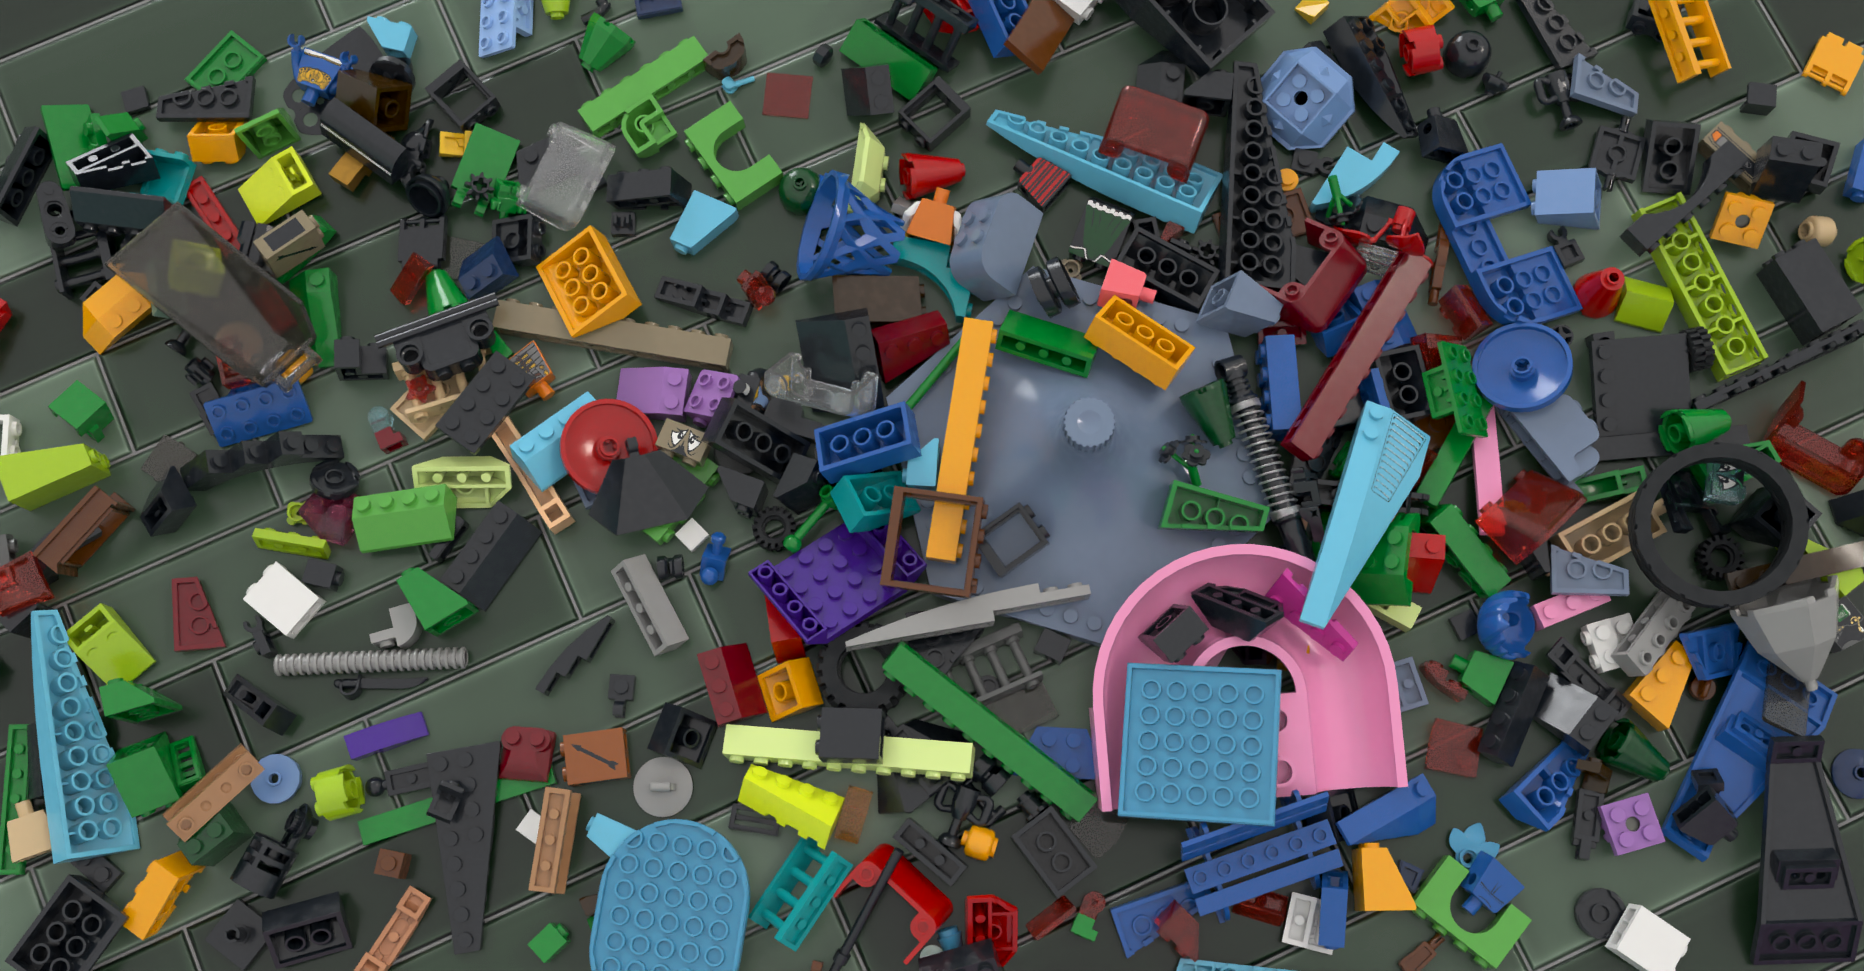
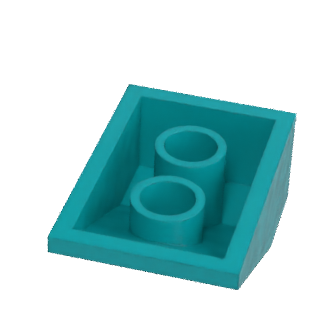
M901 471L844 475L830 494L849 533L870 531L889 524L894 486L907 487L906 483H902ZM906 498L903 518L921 511L916 499Z

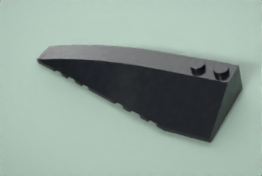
M1234 61L1232 73H1234L1232 99L1228 107L1218 263V269L1221 271L1218 275V282L1242 270L1258 284L1279 292L1285 284L1295 282L1296 240L1292 235L1291 217L1288 216L1286 194L1283 193L1281 184L1283 180L1276 148L1272 143L1271 125L1268 124L1266 114L1268 111L1266 103L1262 102L1263 88L1257 63Z

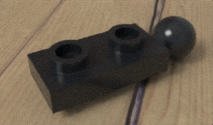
M425 762L385 771V780L379 777H372L365 784L367 794L372 797L382 795L386 789L388 796L391 797L431 788L428 763Z

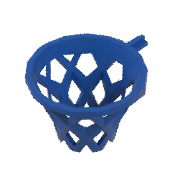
M831 170L829 173H825L824 176L819 175V187L809 208L798 248L797 274L799 279L806 282L833 275L889 276L892 273V269L885 265L897 263L901 254L890 242L904 240L905 231L900 227L904 226V220L876 205L847 180L849 174ZM848 203L851 206L853 213L847 214ZM861 225L865 234L860 236L852 226ZM882 227L889 228L893 233H887ZM829 228L825 241L819 238L821 229ZM818 244L822 249L819 253L814 255L816 246ZM881 245L889 255L883 256L873 247ZM851 253L855 260L847 257L846 254ZM832 259H836L841 263L836 265L834 263H831Z

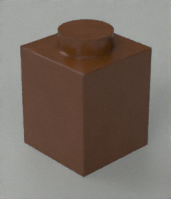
M380 848L374 874L406 879L412 854Z

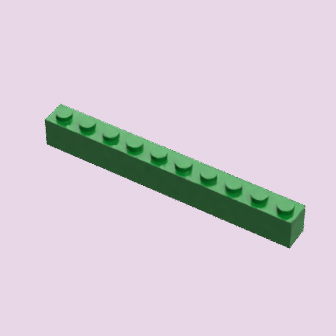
M901 640L882 663L885 676L894 682L896 679L904 685L903 689L912 697L919 696L924 700L922 704L933 713L938 711L944 716L942 720L952 728L957 726L963 731L962 736L971 743L976 741L983 747L981 749L983 753L991 759L994 757L1002 762L1001 766L1008 773L1013 774L1015 772L1022 778L1020 781L1031 790L1035 788L1041 792L1040 797L1049 805L1055 803L1061 808L1059 810L1060 813L1071 821L1074 818L1077 822H1080L1098 800L1094 791L904 641Z

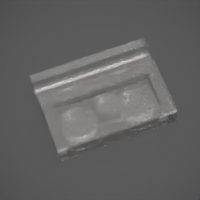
M1360 241L1356 248L1366 260L1367 273L1382 277L1398 253L1394 250Z

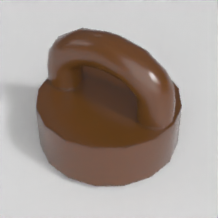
M1695 677L1690 681L1688 690L1694 699L1704 701L1714 696L1716 685L1712 679L1698 680Z

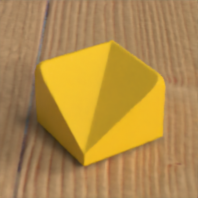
M1302 0L1294 10L1311 25L1327 10L1330 2L1327 0Z

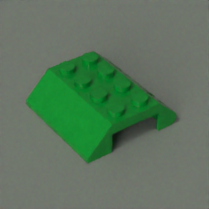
M1323 511L1321 514L1324 533L1331 511ZM1398 513L1351 585L1350 588L1358 594L1366 605L1411 607L1413 582L1407 578L1412 532L1419 533L1420 530L1419 513ZM1312 541V548L1317 558L1321 545L1320 542Z

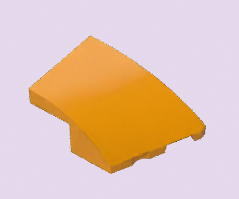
M1388 0L1368 18L1373 22L1376 21L1387 26L1388 29L1394 32L1402 33V30L1434 25L1436 21L1453 10L1455 6L1450 0Z

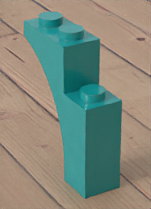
M905 237L903 241L893 242V246L901 254L898 262L892 265L915 270L936 283L947 296L952 306L956 323L963 324L964 317H971L973 303H969L971 294H974L961 286L953 277L951 268H948L950 267L951 246Z

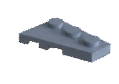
M1578 53L1574 57L1570 97L1631 118L1635 116L1638 109L1639 93L1617 78L1611 79L1602 73L1603 69L1598 65L1593 67L1585 61V56Z
M1552 544L1549 546L1551 595L1628 596L1630 594L1629 570L1600 560L1596 561L1584 557L1576 552L1560 549Z

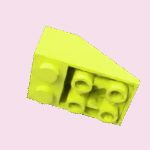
M292 146L271 157L238 188L257 224H269L322 194L301 156Z

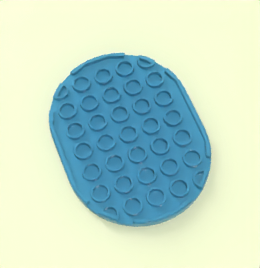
M682 819L654 822L628 836L615 853L611 855L602 874L590 937L589 958L591 971H739L750 907V884L746 867L733 845L716 830L698 822Z

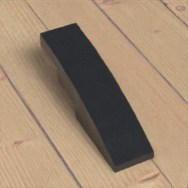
M662 276L654 295L655 299L676 307L742 327L747 326L754 308L751 302L730 298L725 293L708 290L703 285Z
M607 615L582 633L550 666L535 689L549 696L561 675L570 680L582 659L591 663L614 625L615 620Z

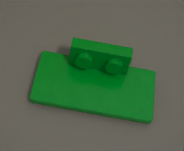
M88 104L42 105L40 111L59 183L63 191H70V186H76L72 179L66 162L107 144L105 133L95 121V118L100 116V113H91Z
M1446 341L1438 342L1442 365L1422 373L1432 419L1438 420L1454 414L1460 435L1478 438L1488 437V424L1483 417L1481 409L1482 400L1477 392V379L1472 371L1469 350L1463 345Z

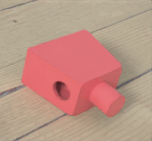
M1112 259L1099 294L1097 306L1104 307L1114 295L1134 308L1137 307L1139 300L1153 304L1157 291L1143 287L1147 276L1144 272Z

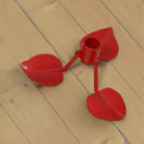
M1398 206L1394 218H1389L1384 227L1374 237H1370L1368 234L1360 231L1333 226L1353 246L1361 248H1371L1372 243H1375L1392 226V231L1399 235H1388L1386 242L1391 247L1402 250L1408 255L1424 257L1432 264L1430 268H1433V261L1424 255L1425 248L1419 233L1409 235L1416 212L1409 207Z

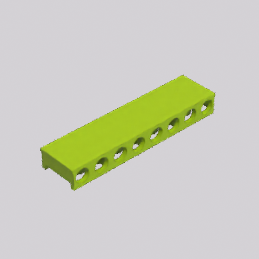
M1679 192L1675 196L1646 208H1640L1635 214L1631 215V218L1635 222L1643 214L1669 211L1678 207L1677 201L1682 205L1686 200L1682 192ZM1693 216L1684 225L1681 222L1675 225L1678 230L1668 239L1663 236L1658 240L1661 245L1651 253V256L1667 287L1671 288L1673 298L1688 327L1703 326L1704 329L1708 330V334L1711 335L1710 340L1714 343L1712 348L1715 349V354H1713L1715 361H1713L1714 364L1710 369L1717 382H1720L1760 365L1769 356L1697 220ZM1688 221L1692 226L1693 232L1689 228ZM1699 242L1703 246L1704 253L1702 252L1699 246ZM1710 263L1713 265L1715 273L1712 271ZM1721 284L1724 286L1726 294L1723 292ZM1732 305L1735 307L1737 315L1734 313ZM1743 326L1746 328L1748 336L1744 332ZM1754 347L1758 350L1759 357L1755 353Z

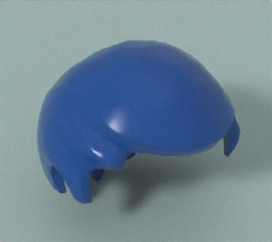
M1515 590L1501 591L1488 597L1480 607L1477 617L1478 638L1483 647L1492 655L1505 660H1514L1516 658H1525L1531 654V652L1525 650V646L1531 641L1535 633L1536 623L1533 612L1527 605L1530 599L1528 593Z

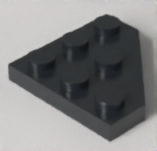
M924 611L907 612L905 615L907 618ZM982 628L910 640L908 645L946 675L981 633Z

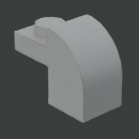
M410 603L389 608L393 628L369 634L371 644L380 647V649H386L395 646V642H397L398 647L407 649L419 639L423 626Z

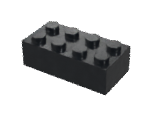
M727 397L721 398L701 440L776 484H779L793 453L806 456L811 445L809 441L738 399Z

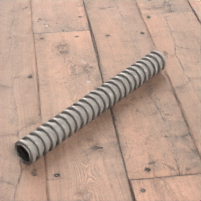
M446 647L445 650L443 648H438L437 650L435 648H430V650L423 648L420 651V649L416 648L414 651L412 649H407L406 651L400 649L397 652V650L393 649L391 652L389 650H384L383 652L377 650L375 653L373 650H369L368 653L366 651H361L360 653L354 651L352 654L350 651H346L345 654L343 652H338L337 654L335 652L330 654L323 652L322 655L320 653H315L314 655L312 653L307 655L300 653L299 656L297 654H292L291 656L289 654L284 656L277 654L273 666L277 676H282L283 674L285 676L290 674L296 676L298 673L300 675H305L306 673L308 675L313 673L320 675L321 672L323 674H328L329 672L331 674L336 672L343 674L344 671L346 673H351L352 671L354 673L359 671L366 673L367 670L370 673L375 670L377 672L382 670L389 672L390 669L395 672L398 669L400 671L405 669L412 671L413 668L419 671L420 668L423 670L428 668L435 670L436 667L442 670L443 667L446 669L451 667L458 669L459 666L465 669L468 665V651L466 647H461L460 649L453 647L452 650Z

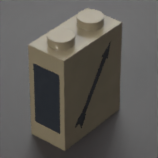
M300 210L253 241L263 261L277 278L325 247L322 240L324 234L320 230L318 222L312 215L307 216L303 210Z

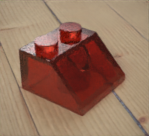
M1455 285L1438 300L1441 305L1439 308L1441 314L1446 319L1451 320L1454 325L1452 330L1459 339L1462 338L1464 341L1471 340L1494 325L1468 285Z

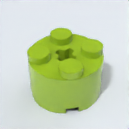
M347 764L319 772L316 777L310 779V785L315 792L317 801L315 802V811L319 817L324 816L327 820L333 821L363 811L360 805L365 804L364 786L360 776L355 778L352 771L356 769L352 765Z

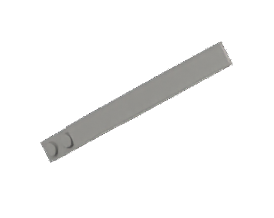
M1081 582L1067 585L1068 588L1058 590V587H1048L1040 593L1039 585L1036 583L968 598L915 614L845 642L846 652L899 643L901 640L910 641L994 626V616L1087 600L1091 595L1089 584L1082 585Z

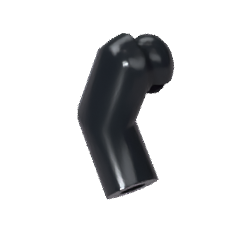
M596 0L595 3L598 8L581 15L583 24L585 26L588 25V21L594 12L603 17L611 9V3H608V0Z

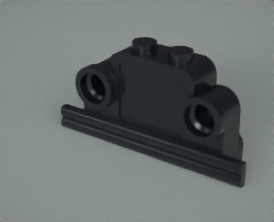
M495 292L376 334L374 337L379 349L394 345L396 358L408 374L416 375L425 370L430 380L446 381L456 374L471 372L482 364L483 355L480 349H488L496 341L494 327L486 310L500 305Z

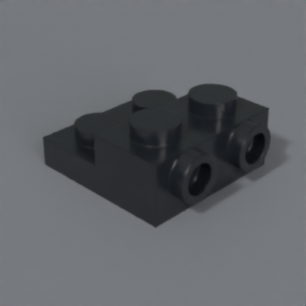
M1633 0L1625 28L1631 30L1635 35L1645 34L1654 37V40L1657 42H1663L1648 0ZM1682 4L1678 5V8H1679L1680 13H1681Z
M526 214L492 220V239L496 236L500 237L513 265L525 267L541 263L542 257L546 254L545 247L542 244V235L546 233V225L543 219L534 214Z

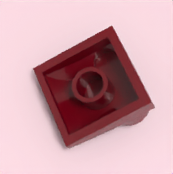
M519 726L507 728L501 737L503 750L498 778L548 783L557 738L556 733L543 728Z

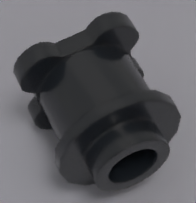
M1027 790L1017 799L1019 804L1016 807L1021 808L1026 814L1027 818L1025 820L1027 822L1032 821L1049 807L1047 804L1041 803L1036 796V791L1030 793Z

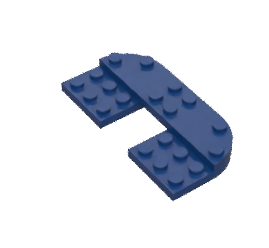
M1503 143L1462 154L1444 167L1437 175L1433 184L1432 200L1434 209L1483 310L1504 326L1523 322L1543 324L1582 310L1583 307L1553 246L1508 259L1490 222V219L1527 209L1531 206V201Z

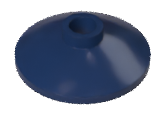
M1861 749L1842 751L1834 758L1831 765V778L1835 787L1845 796L1854 799L1864 798V750ZM1859 768L1863 772L1862 778L1859 777L1857 774V770Z

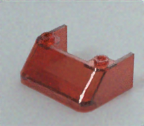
M1801 380L1778 409L1762 441L1770 440L1782 460L1780 462L1782 466L1835 495L1848 494L1864 477V439L1852 438L1842 447H1839L1799 425L1804 417L1801 403L1804 400L1806 382Z

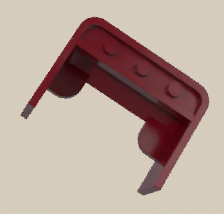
M1306 218L1304 222L1308 244L1327 251L1329 254L1306 285L1290 282L1285 284L1279 292L1264 286L1262 287L1283 304L1280 311L1281 319L1312 333H1320L1329 326L1367 273L1366 260L1340 231Z

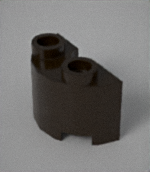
M740 32L727 41L728 48L726 51L717 52L715 50L703 59L706 72L718 80L722 81L728 76L733 77L739 74L747 64L745 44Z

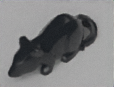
M428 118L421 128L408 133L401 141V145L406 148L408 172L400 178L405 190L407 182L418 171L421 174L426 173V164L423 160L425 158L429 159L431 154L432 141L428 139V133L433 126V119Z

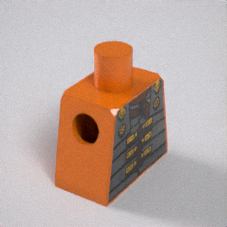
M534 340L509 358L510 361L536 380L525 394L528 398L538 393L543 401H547L555 394V391L549 384L556 377Z

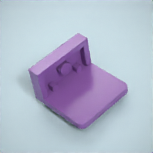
M702 370L687 401L684 412L693 419L695 425L706 428L721 398L734 397L733 384L740 380V378L734 374Z

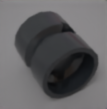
M983 753L974 763L973 777L971 779L975 783L981 782V789L990 797H993L1013 774L1008 773L1001 765L998 766L995 757L991 759Z

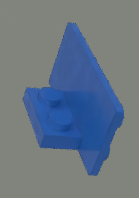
M277 376L231 389L227 396L210 400L203 404L220 447L313 421L298 377L279 381Z

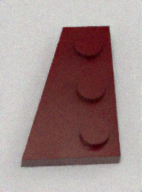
M199 578L172 579L174 651L187 652L227 648Z

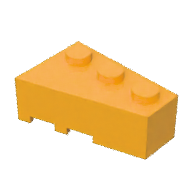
M1677 640L1670 642L1666 647L1664 655L1659 657L1653 665V670L1646 676H1638L1623 694L1632 704L1631 708L1658 732L1669 729L1692 668L1684 647Z
M181 850L159 860H154L146 870L148 874L145 879L135 888L134 892L136 894L133 900L123 909V912L129 916V919L123 926L142 940L157 934L177 907L174 903L182 891L184 893L188 892L191 888L188 884L195 873H202L206 866L191 865Z

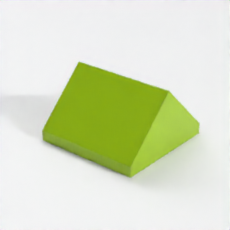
M1625 277L1613 321L1661 333L1674 305L1671 288Z

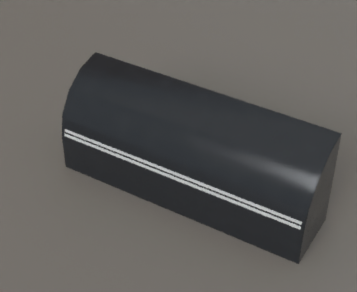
M334 97L327 104L320 118V130L323 136L391 185L408 172L407 152L404 146Z

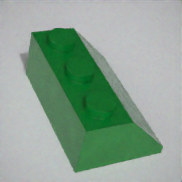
M123 678L109 680L107 682L108 685L99 687L105 717L136 724L183 710L182 705L158 691L145 687L143 684L125 681Z

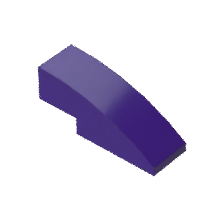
M417 712L345 735L344 739L351 760L358 761L379 752H387L430 734L423 713Z

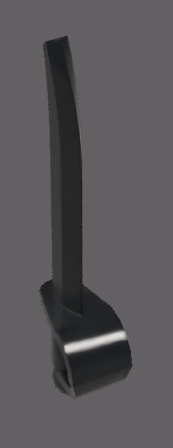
M359 674L358 679H336L334 687L339 688L341 694L346 699L354 700L361 695L362 688L406 689L418 686L429 679L427 677L411 679L363 678L362 674ZM344 689H354V691L345 693Z

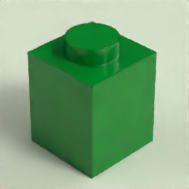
M549 923L527 945L543 963H549L571 942L567 937L570 933L561 923L558 925Z

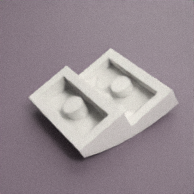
M1292 892L1282 938L1283 943L1332 955L1333 950L1318 945L1321 899Z

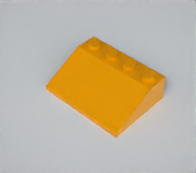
M591 225L536 266L561 318L573 338L624 319L642 305L606 236Z

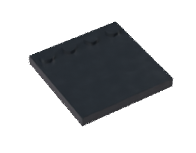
M1687 333L1588 341L1593 421L1598 426L1599 437L1659 432V425L1663 423V418L1660 419L1665 411L1671 409H1691Z

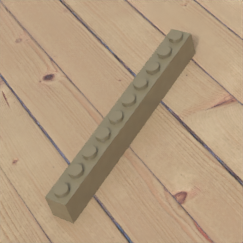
M507 298L506 301L498 300L500 306L496 307L493 319V327L498 334L728 372L734 346L732 340L725 334L715 333L714 336L706 335L704 331L692 329L691 332L682 331V328L670 325L668 328L659 327L654 322L636 323L635 320L630 318L618 320L573 338L556 306H552L551 309L545 308L542 304L536 302H529V305L521 304L520 301L512 298Z

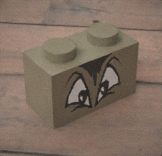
M666 418L655 443L658 450L663 451L670 458L673 459L675 456L683 459V464L693 468L696 465L704 466L712 448L701 441L704 432Z

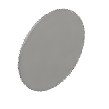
M658 757L649 760L639 769L634 779L633 791L637 803L645 812L657 817H668L677 814L688 804L693 791V782L688 769L681 762L669 757Z

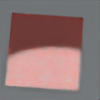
M767 73L762 115L808 119L813 76Z

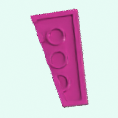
M1286 568L1266 593L1265 597L1283 603L1284 617L1330 651L1334 656L1344 661L1356 648L1358 642L1336 619H1330L1324 630L1299 621L1308 589L1302 583L1298 585L1292 579L1293 573Z

